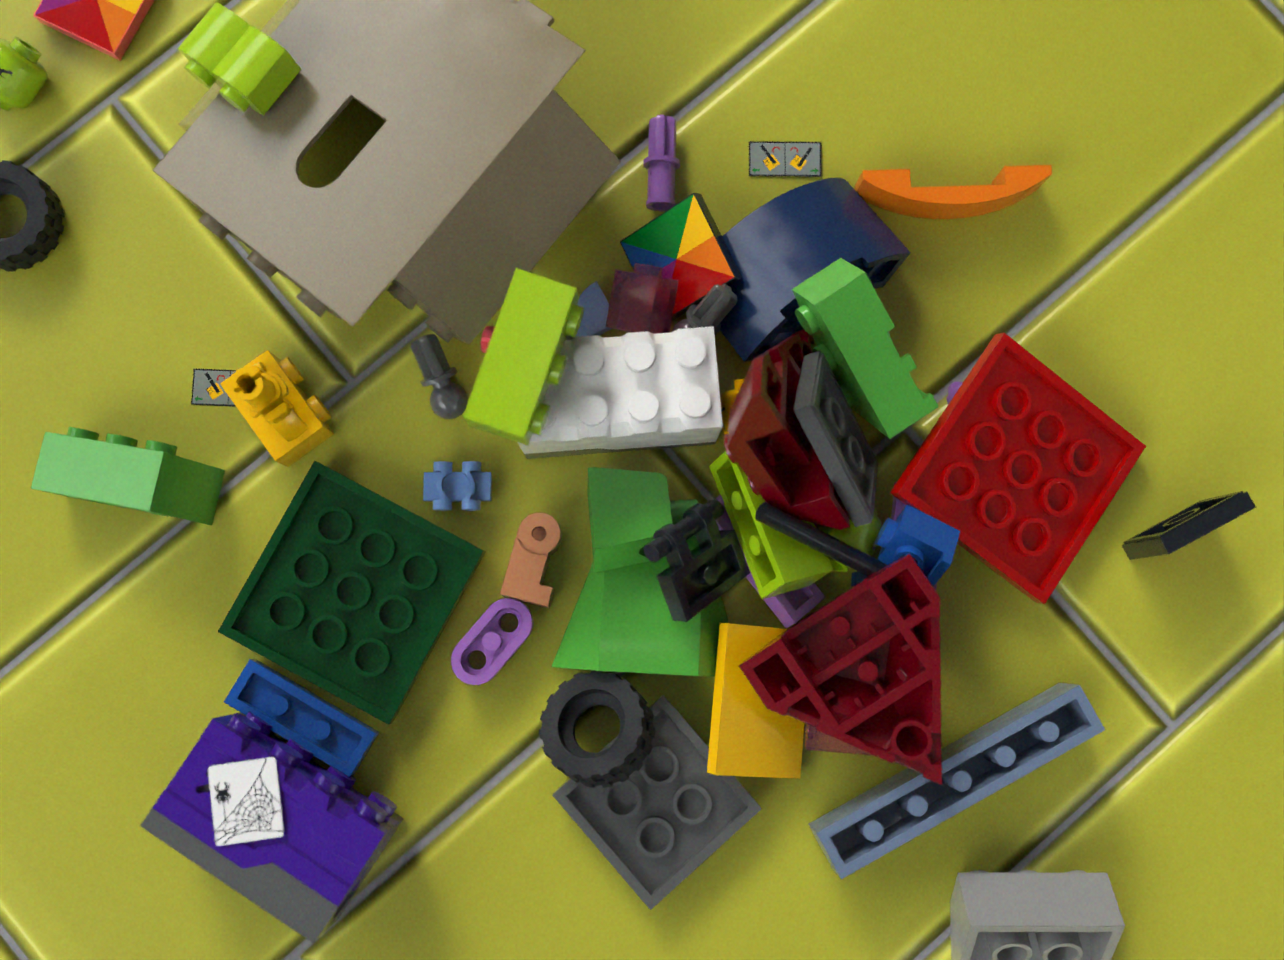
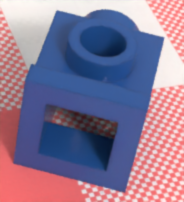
M906 504L896 520L888 517L882 525L875 540V544L881 547L878 560L889 565L910 553L934 587L952 564L960 531Z

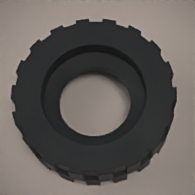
M6 160L0 162V195L9 194L19 197L27 209V219L23 228L14 236L0 238V268L10 272L20 268L24 270L31 268L36 262L44 261L52 249L55 250L59 243L57 242L59 235L63 234L64 225H62V218L64 217V210L59 205L60 199L58 195L50 189L51 187L26 167L22 165L17 166L12 161Z
M591 670V673L583 674L581 672L573 675V679L561 683L555 694L550 695L546 701L548 704L545 711L542 710L540 718L542 727L539 729V736L544 744L542 749L558 770L577 783L581 782L585 786L595 788V786H602L603 788L612 787L614 783L619 781L623 783L630 778L629 776L634 771L638 772L644 765L642 762L647 755H650L653 748L651 742L652 738H655L656 728L653 727L652 720H654L652 710L646 705L648 702L626 679L622 680L615 673L608 672L607 674ZM593 706H608L615 710L620 720V732L616 741L608 749L601 752L592 753L583 750L575 738V726L579 717Z

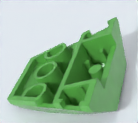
M695 535L687 540L690 551L699 546ZM666 557L658 562L648 561L603 572H594V565L592 563L551 667L608 672L715 677L719 624L729 623L722 597L717 598L688 622L673 621L656 577L669 567Z

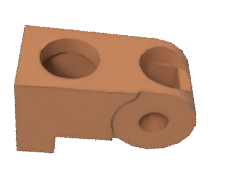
M536 512L522 520L500 594L502 596L550 609L555 590L552 587L543 585L550 557L558 551L562 543L560 527L552 516Z

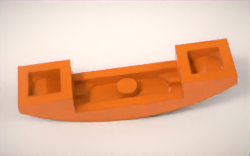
M1052 165L1004 166L991 182V185L911 187L910 169L863 170L855 185V191L864 201L901 215L926 219L968 218L995 212L1025 199L1037 191L1052 175Z

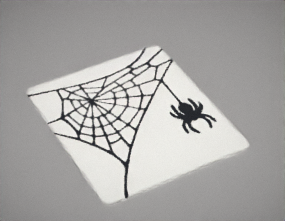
M274 757L214 765L208 768L216 845L222 846L283 836L284 828L277 764Z

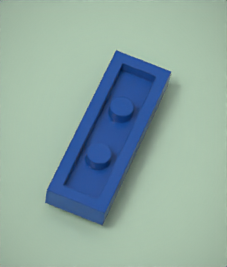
M249 659L224 703L244 715H247L250 711L271 725V731L286 740H294L312 752L313 756L349 777L356 773L379 734L377 730L257 659Z

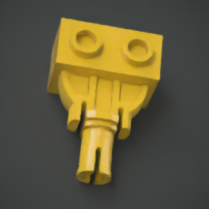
M267 350L243 368L236 370L233 375L221 382L220 385L273 459L289 467L334 435L326 423L332 416L315 394L308 398L299 386V383L305 379L295 364L288 357L280 360Z

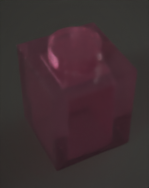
M635 263L634 271L615 269L605 327L631 333L647 331L653 334L669 333L679 280L662 277V267Z

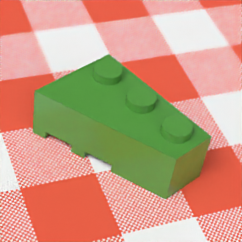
M839 258L792 289L799 308L795 310L796 317L803 329L813 336L817 345L813 348V353L821 351L824 354L853 411L891 439L939 407L931 393L925 394L918 389L909 374L917 366L910 354L906 353L900 357L889 334V331L895 326L863 270Z
M69 427L67 435L45 432L31 489L167 517H176L207 525L213 524L225 470L176 456L178 447L162 442L147 440L144 449L137 447L138 440L107 433L106 441L103 442L98 441L99 433L75 427Z

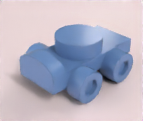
M436 461L433 462V472H424L423 501H433V510L451 511L452 501L462 502L461 510L479 511L481 510V501H492V473L481 472V462L464 461L462 462V472H452L453 462Z

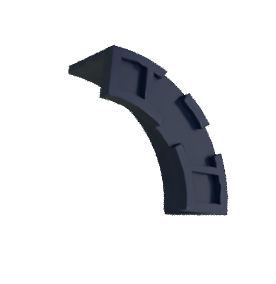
M822 179L794 188L762 205L722 236L742 278L729 286L737 296V303L720 322V331L744 362L753 361V359L803 329L795 314V310L799 308V305L793 294V288L839 258L863 270L874 289L883 288L911 252L845 179Z

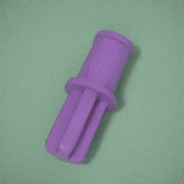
M657 115L649 121L648 157L644 159L643 166L648 170L646 206L654 211H667L676 205L675 170L680 168V160L676 158V120L674 117Z

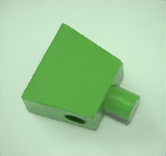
M598 467L588 468L587 496L594 572H603L650 561L644 554V546L653 540L654 533L658 529L669 523L675 525L682 520L684 512L698 503L697 499L670 500L667 477L662 473Z

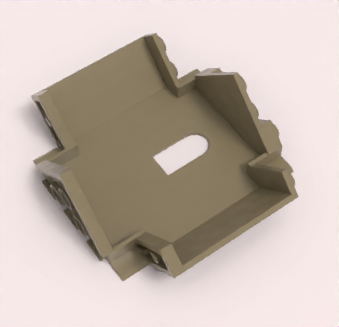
M287 0L261 31L286 49L300 66L301 71L264 116L250 107L244 113L241 112L219 93L222 87L214 83L179 123L186 132L155 166L153 171L204 213L198 221L218 238L223 240L229 234L231 237L241 241L252 251L247 259L264 274L272 278L278 272L296 284L302 290L296 298L321 317L328 311L354 326L391 282L392 285L388 288V292L410 310L415 305L419 306L430 316L425 324L439 337L448 343L454 337L470 345L503 305L516 268L527 272L533 269L621 161L554 90L555 86L586 50L551 28L550 26L555 22L554 18L528 0ZM353 98L386 121L342 174L330 185L321 188H311L300 181L298 171L302 158Z

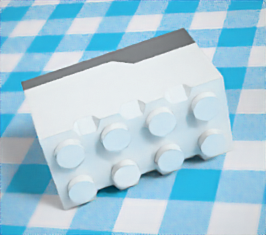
M714 326L677 329L671 333L653 334L648 331L626 333L619 337L606 338L597 335L581 336L565 341L560 353L567 356L563 376L558 386L549 385L543 402L550 405L544 430L541 435L533 433L529 445L517 442L527 459L715 445L723 426Z

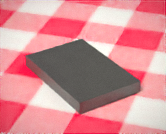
M821 351L805 355L793 411L854 526L858 527L872 523L878 461L824 354Z

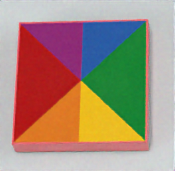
M42 0L33 16L40 23L121 61L154 0Z

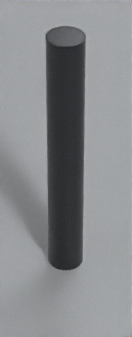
M763 502L756 511L755 519L866 576L886 567V564L767 502Z

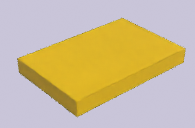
M732 623L719 624L707 773L722 776L801 778L805 722L789 715L785 717L767 709L739 667L741 663L787 629Z

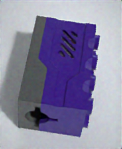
M250 711L247 715L240 712L212 718L201 734L200 739L169 785L164 789L140 827L312 943H315L339 919L404 818L395 813L397 806L387 797L373 791L367 798L353 788V784L356 781L354 776L349 777L333 766L325 770L313 762L312 752L291 738L287 743L283 742L273 735L270 730L272 728L271 725ZM274 757L277 764L284 828L283 836L222 846L216 845L208 768L214 765Z

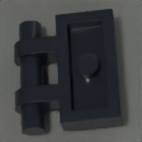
M711 499L705 504L697 503L684 512L682 520L675 525L669 523L658 529L654 533L653 540L644 546V554L651 562H658L666 556L669 567L656 577L673 621L688 622L750 574L735 530H719L716 520L724 514L722 504L716 499ZM695 535L699 546L690 551L687 540Z

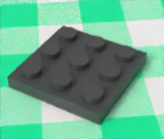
M664 695L649 707L654 716L652 723L653 727L656 728L655 738H652L651 746L653 748L649 756H646L642 762L644 765L638 772L634 771L629 776L630 778L623 783L619 781L614 783L612 787L607 788L602 786H595V788L587 787L581 782L577 783L569 778L552 794L650 910L762 809L734 776L707 773L709 747ZM618 735L610 743H608L601 751H604L608 749L610 746H612L613 743L616 741Z

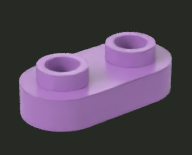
M504 598L494 602L453 649L451 666L455 675L461 681L470 685H480L492 680L530 636L534 624L530 609L523 602L512 598ZM509 613L514 614L518 619V626L513 632H506L501 626L503 616ZM476 650L482 651L486 656V664L481 669L473 668L469 662L470 655Z

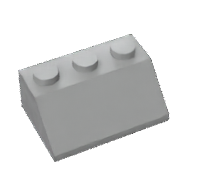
M974 870L968 873H957L950 900L951 960H1111L1125 928L1108 873H1087L1082 870H1073L1067 873H1038L1032 870H1024L1017 873H988L983 870Z

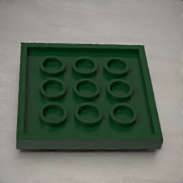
M314 460L218 632L390 725L395 720L486 552Z

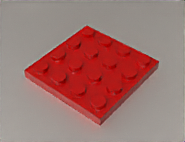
M999 333L994 335L890 493L905 505L908 504L959 530L958 545L1031 600L1045 604L1146 446L1006 333Z

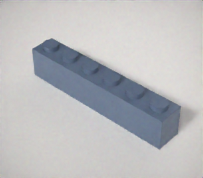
M1058 683L942 748V785L922 777V774L907 768L810 822L808 825L831 868L843 879L1103 732L1105 728L1080 685Z

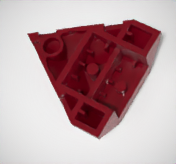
M801 329L753 359L731 407L728 434L724 436V446L731 462L734 464L738 463L747 475L749 485L754 494L761 495L765 502L800 520L842 530L850 527V516L793 411L803 359L805 355L813 353L811 344L815 343L813 336L809 335L804 329Z
M910 553L849 588L784 631L739 665L767 709L785 717L789 715L816 727L815 730L892 764L894 762L921 773L922 777L942 785L940 596Z

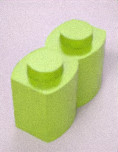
M217 2L177 48L189 60L184 68L195 79L209 89L214 83L221 86L222 88L219 90V93L243 113L250 107L264 116L301 71L300 66L280 44L259 29L250 26L234 12Z

